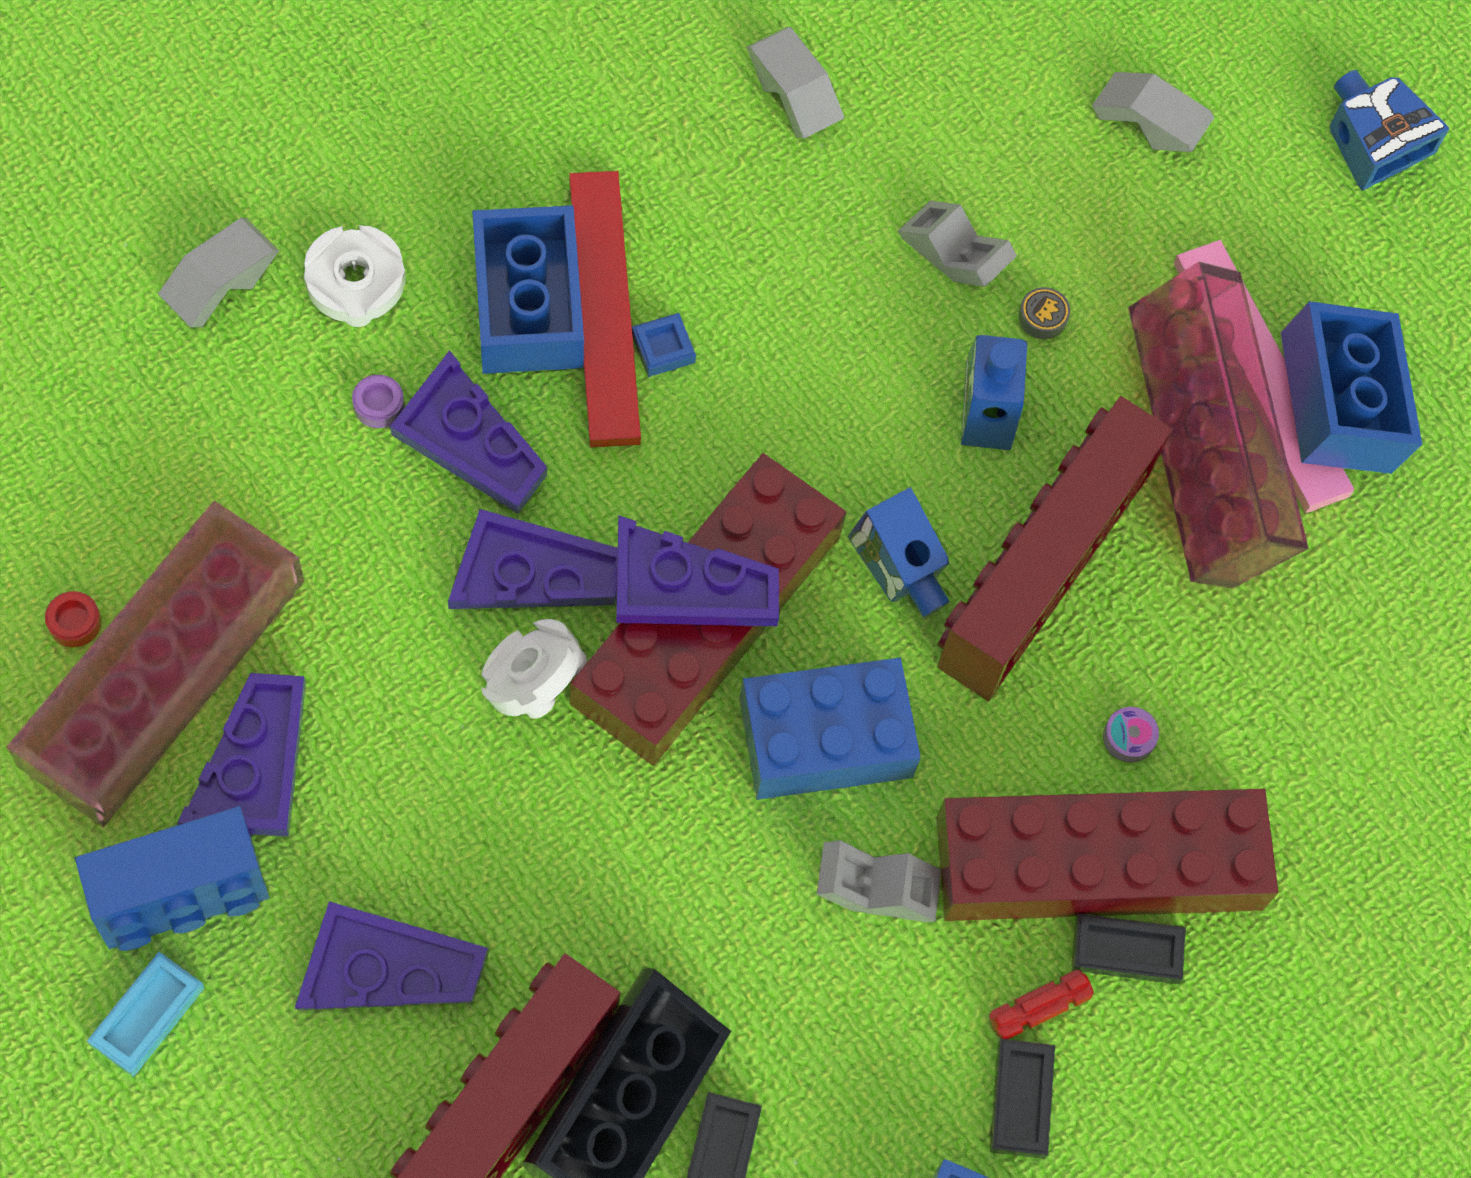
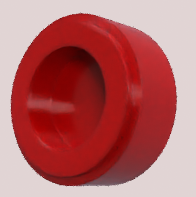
M69 591L58 595L49 603L45 612V623L52 638L66 647H80L91 642L101 628V614L95 601L82 592Z

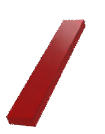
M619 171L569 173L571 206H574L584 332V380L590 448L640 445L641 432Z

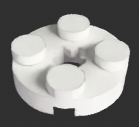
M359 225L360 230L351 229L343 231V226L331 229L313 242L305 257L304 280L312 303L325 315L339 321H345L353 327L365 326L372 319L388 312L401 297L406 282L405 269L399 247L387 234L371 226ZM356 265L366 268L363 272L364 278L357 282L346 280V274L343 270L348 266H352L353 270H356Z
M553 619L534 622L533 624L538 630L532 631L525 636L517 630L506 637L491 653L482 671V676L487 681L486 689L483 687L481 689L482 694L498 712L508 716H518L526 713L533 719L544 716L554 706L555 697L564 690L573 676L577 675L587 662L586 655L580 649L578 640L562 622Z

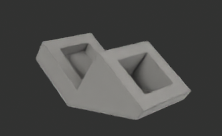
M785 27L747 46L763 90L779 93L796 138L804 139L844 119L827 72L791 27Z
M1115 72L1092 105L1099 120L1138 122L1153 150L1192 152L1214 119L1209 109L1155 74Z
M929 201L898 230L904 241L953 282L985 287L1017 256L1009 240L977 236L960 204Z
M240 218L187 253L158 295L189 327H203L229 289H252L279 250L247 218Z
M841 840L824 842L817 895L851 911L921 922H935L941 869L909 853L873 857Z

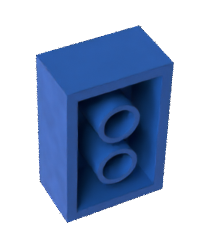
M574 206L472 210L482 373L584 368V332Z
M1309 301L1281 332L1301 463L1392 474L1422 445L1399 314Z
M901 658L743 679L739 701L757 800L914 777L921 757Z
M241 806L74 857L91 920L108 949L118 947L121 951L137 949L148 944L153 935L173 930L174 933L190 932L202 927L206 923L205 919L226 912L228 916L244 915L257 909L260 906V901L270 899Z

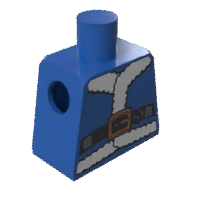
M1353 70L1342 76L1333 87L1343 102L1339 105L1330 124V131L1357 185L1362 191L1436 154L1449 131L1446 123L1399 78L1391 77L1369 87L1357 70Z
M978 335L975 337L966 360L961 445L1011 450L1024 403L1027 341L988 335ZM990 407H999L997 412L999 418L987 417L983 414V411Z
M911 487L867 510L847 537L888 599L895 602L909 594L923 618L948 605L950 600L936 578L950 564L949 559Z

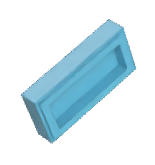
M158 952L89 1037L87 1042L134 1077L205 987L194 976Z

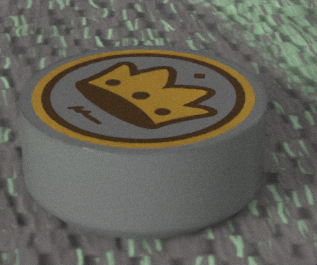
M1047 287L1036 288L1027 293L1023 298L1018 315L1020 325L1032 337L1038 339L1055 338L1064 331L1069 320V302L1062 293L1055 289Z

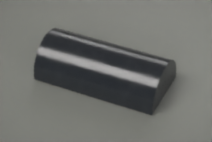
M643 968L524 1159L523 1167L534 1178H644L730 1035L731 1030L656 969Z

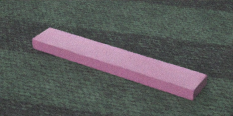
M1218 240L1178 254L1174 265L1305 514L1350 497L1354 488L1343 468L1301 463L1285 359L1222 241Z

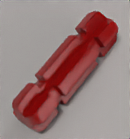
M1074 970L1060 977V984L1055 985L1054 981L1015 999V1005L1012 1007L1006 1003L992 1010L989 1014V1019L994 1032L1001 1039L1009 1040L1023 1033V1026L1028 1025L1029 1029L1068 1011V1004L1073 1003L1076 1007L1090 1000L1094 995V991L1087 975L1080 970Z

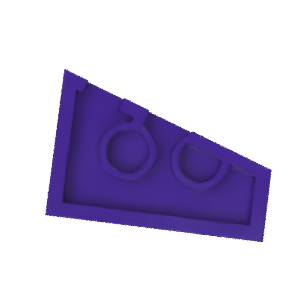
M450 350L390 426L392 436L519 514L547 476V466L513 425L510 422H506L491 405L487 394L461 369L460 362Z
M618 515L616 623L778 626V568L718 548L711 551L684 542L682 536L667 531L660 534L636 526L637 521Z
M250 673L223 728L224 734L210 762L206 763L198 779L199 785L188 807H184L177 825L241 806L250 834L289 837L306 689L304 676Z

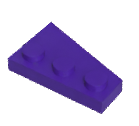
M480 509L448 599V609L615 605L617 599L618 548Z
M329 901L294 1009L319 1010L473 1003L489 949Z

